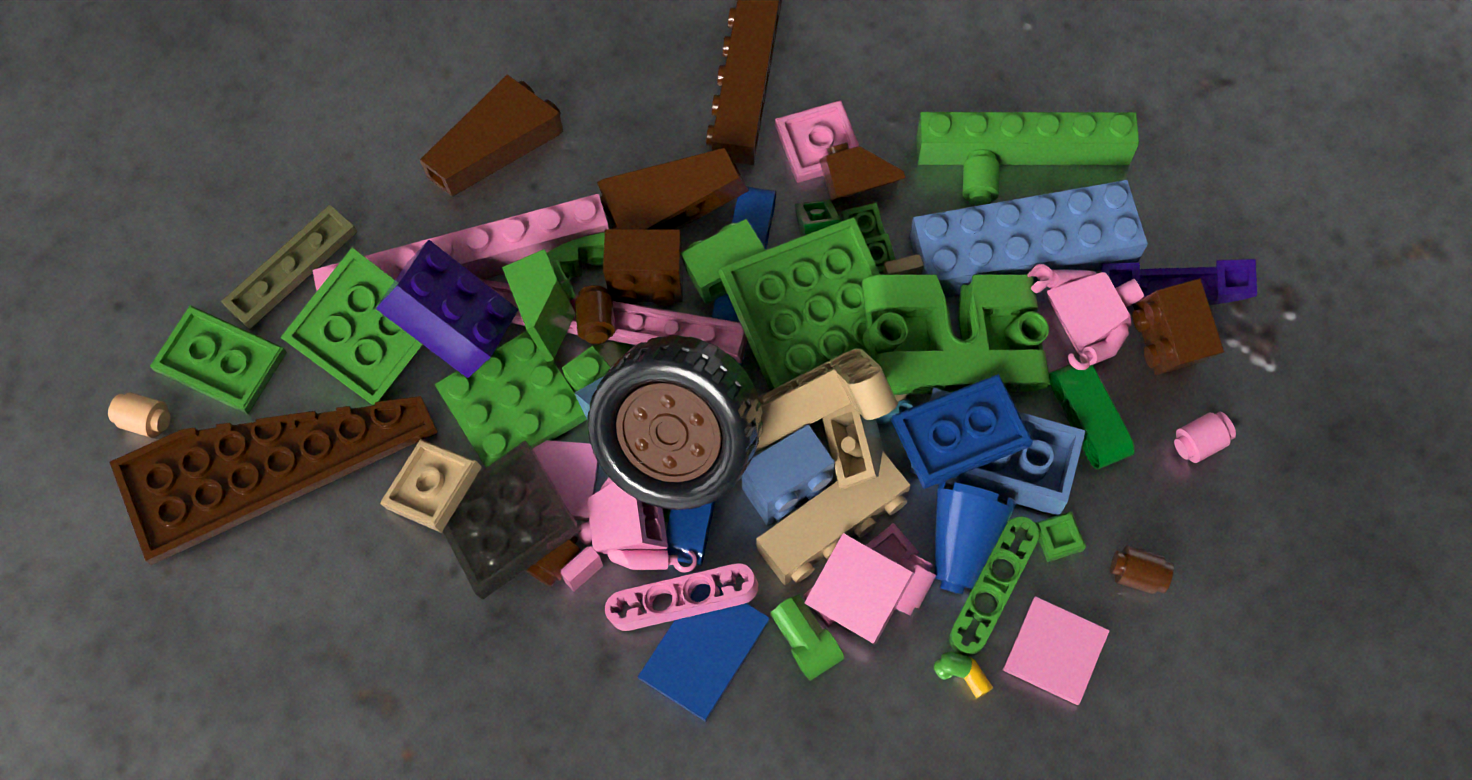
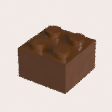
M605 229L603 273L608 294L612 297L613 301L628 304L653 302L660 306H668L674 302H683L684 264L680 254L682 252L680 230Z
M1201 279L1156 290L1133 305V323L1137 331L1142 332L1146 345L1144 347V357L1148 366L1153 368L1155 376L1196 365L1224 353Z

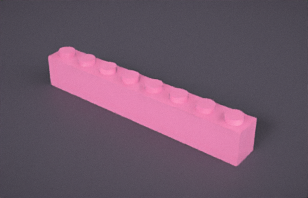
M595 194L364 257L396 280L407 262L430 240L479 279H487L504 274L502 267L545 249L548 253L564 243L584 236L604 233L605 229L609 228L600 196ZM339 263L312 270L317 291Z

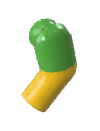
M950 651L943 653L941 659L936 660L934 663V670L941 679L946 680L953 675L964 678L976 699L993 689L992 684L981 667L972 657Z

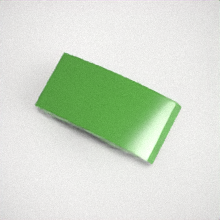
M877 203L842 211V221L855 218L879 273H883L884 263L896 259L889 234H885Z
M605 232L574 239L552 249L547 254L551 262L559 260L569 280L573 277H581L582 263L603 265Z

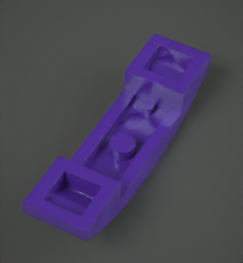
M1256 259L1216 260L1215 267L1140 269V262L1102 264V272L1107 273L1115 288L1135 279L1144 294V298L1156 290L1196 279H1201L1209 305L1256 297L1258 293Z

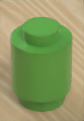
M988 150L973 151L968 154L967 160L964 162L963 198L972 205L990 204L999 196L1000 164L993 152Z

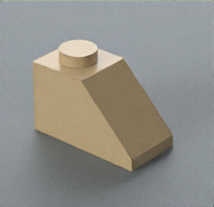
M852 404L823 417L832 459L835 462L834 467L839 488L845 489L879 477L883 445L876 419H864Z

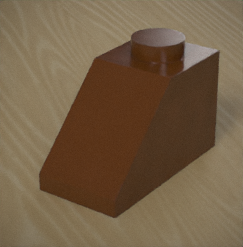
M848 143L828 148V155L819 159L831 201L906 178L903 170L861 146L849 149Z

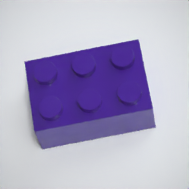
M430 240L407 262L376 307V310L467 378L491 358L519 310Z

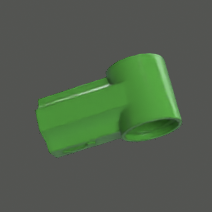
M800 594L786 599L771 611L773 620L793 648L791 650L793 657L810 681L845 659L832 634L826 628L822 629Z

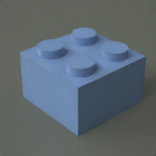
M809 424L753 457L742 475V489L765 524L769 526L775 521L779 523L796 511V508L810 501L831 486L835 462Z

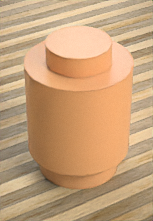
M132 392L116 395L111 401L108 410L109 420L115 423L118 428L150 438H155L168 428L171 419L165 402Z

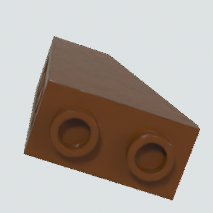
M507 74L420 159L427 178L453 197L559 136L563 132L560 118L561 112L550 100L546 99L543 101L536 96L533 89L524 81L517 82Z
M725 148L608 177L597 182L602 193L600 200L603 210L607 216L612 215L616 223L611 227L612 229L679 230L749 191L734 160Z

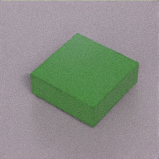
M1072 511L1035 522L1039 529L1038 540L1047 562L1085 550L1086 545Z

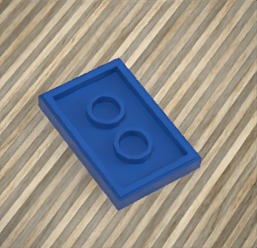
M999 374L895 414L891 418V422L923 489L1029 448L1033 444V440Z
M706 584L697 585L691 594V600L695 602L705 600L710 594L711 587ZM718 586L720 590V596L724 595L723 591L721 590V587ZM745 603L674 620L638 675V679L706 722L767 627L770 618Z

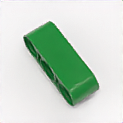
M1069 364L1049 373L1051 389L1070 426L1085 430L1082 449L1095 469L1098 470L1134 455L1135 450L1132 438L1093 365H1089V368L1086 370H1077Z

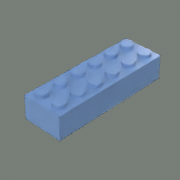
M1128 180L913 217L909 236L913 254L921 256L924 265L922 275H937L945 298L959 296L961 286L969 285L972 282L973 275H1027L1038 264H1044L1051 270L1100 271L1102 270L1103 263L1139 262L1148 245ZM1033 276L1034 282L1040 281L1037 277Z

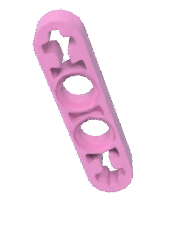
M741 563L731 564L618 591L608 598L605 604V614L617 629L630 631L745 604L756 596L759 583L753 571L747 565ZM743 577L745 582L742 583V590L736 591L733 587L736 584V578ZM717 581H720L723 585L721 590L724 595L720 596V590L716 584ZM697 585H709L711 591L705 600L701 602L691 600V592ZM669 593L672 595L671 605L663 611L653 609V601L659 594ZM627 603L631 609L627 610V617L621 618L618 613L622 611L623 605ZM643 605L647 611L646 614L640 610V607H643Z

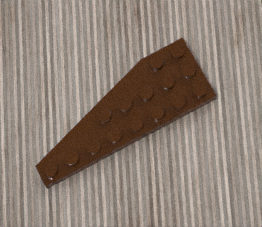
M416 396L375 402L373 406L359 408L345 406L336 408V411L323 413L309 411L256 419V422L232 425L231 423L216 424V428L197 430L194 427L181 429L109 463L145 561L153 565L419 442L420 439H426L438 433L422 397Z

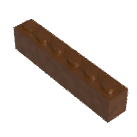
M737 0L736 8L730 7L728 28L732 29L731 36H725L723 57H727L726 65H720L718 70L717 86L722 87L720 95L714 94L712 116H716L715 125H708L706 146H712V151L725 148L735 163L754 165L782 0Z

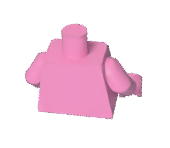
M1044 264L1036 265L1027 274L1028 277L1035 276L1040 280L1031 287L1034 293L1041 292L1045 287L1051 288L1047 290L1049 302L1082 362H1078L1073 353L1069 354V363L1075 369L1086 370L1089 368V365L1114 357L1129 335V327L1131 326V316L1126 307L1144 298V294L1135 279L1115 288L1106 272L1097 274L1089 270H1051Z
M609 477L600 488V491L589 497L587 502L589 521L579 525L578 536L583 544L587 546L592 545L596 552L608 554L611 562L631 570H667L668 565H674L678 571L685 573L692 571L697 565V557L693 551H688L692 557V564L689 567H683L679 564L677 555H668V550H664L668 548L662 508L646 504L630 496Z

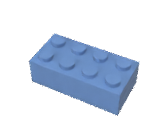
M933 388L930 401L951 392ZM1018 412L1033 440L1031 447L946 480V483L951 485L961 483L999 494V499L1008 501V498H1011L1016 504L1058 516L1068 503L1085 430ZM911 464L909 473L916 474Z

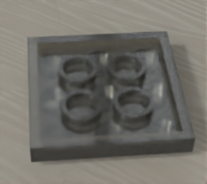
M524 441L477 474L445 526L443 533L475 595L483 600L581 530L533 448Z

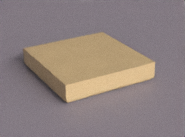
M420 439L380 504L387 510L442 533L482 466L473 459Z

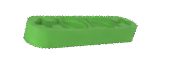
M1023 516L1015 517L1009 520L951 629L949 641L956 653L974 656L986 644L1038 542L1039 529L1030 518ZM1020 528H1023L1027 531L1025 537L1028 540L1021 542L1015 554L1009 551L1015 539V534L1010 532V530L1017 532ZM999 559L1009 561L1014 568L1013 576L1008 579L997 577L992 569L993 563ZM980 593L991 594L997 603L995 611L991 613L981 612L975 605V597ZM966 612H968L972 617L965 616ZM973 618L981 621L974 633V638L979 641L978 644L971 642L968 646L961 643L963 636L958 633V630L966 632ZM982 622L988 623V627H985Z

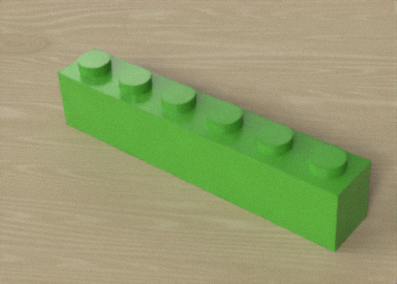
M920 112L917 129L918 165H964L968 154L976 150L993 152L1000 165H1130L1139 145L1136 112Z

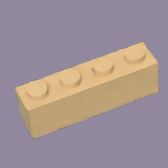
M882 451L879 477L845 489L839 488L838 481H836L756 538L757 550L784 586L792 580L799 583L815 570L813 567L815 563L824 557L827 560L829 559L843 533L850 537L856 534L858 538H861L877 525L875 521L886 512L889 515H893L904 507L908 502L906 497L908 496L910 484Z

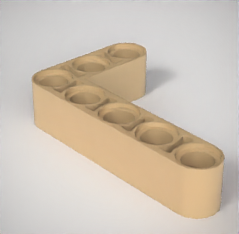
M854 349L759 396L763 425L759 444L755 452L849 404H852L866 420L880 418L890 413L897 407L898 402L881 366L862 349Z

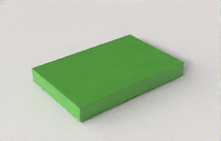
M190 305L150 367L159 374L249 414L287 352L283 347Z

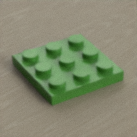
M353 247L280 337L372 405L379 401L423 345L376 310V307L395 279Z
M528 331L496 348L491 358L469 378L456 371L434 384L491 477L519 461L523 454L546 440L552 441L587 420L575 393L553 360L546 362Z

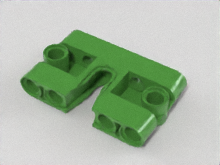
M876 275L862 281L867 322L863 343L871 354V358L881 366L894 395L932 394L933 388L954 392L997 374L1000 375L1008 392L1038 391L1051 385L1046 352L1043 350L1042 342L1049 334V326L1046 319L1037 313L1039 310L1037 295L1031 289L1035 284L1033 276L973 275L972 282L969 285H962L960 288L958 322L961 339L953 334L949 308L937 275ZM880 329L885 330L890 335L891 341L883 337ZM1022 329L1026 331L1029 338L1024 335Z

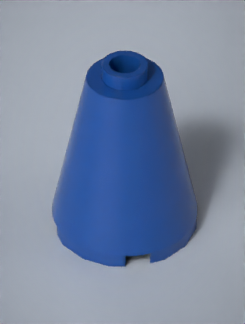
M946 481L938 484L934 574L937 575L935 579L941 581L940 589L963 595L965 588H974L1015 509L1016 502L1013 499L1008 498L1007 505L998 501L999 494L961 483H954L953 490L947 489Z

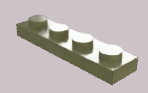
M328 205L221 301L222 304L250 330L313 273L312 270L320 267L357 233V230L336 209Z

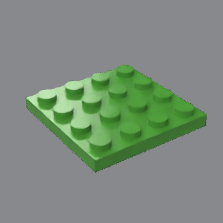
M854 217L723 266L718 270L770 391L848 351L862 349L871 357L863 343L867 322L862 281L868 277L880 275ZM880 329L883 337L891 341L890 335L885 330Z

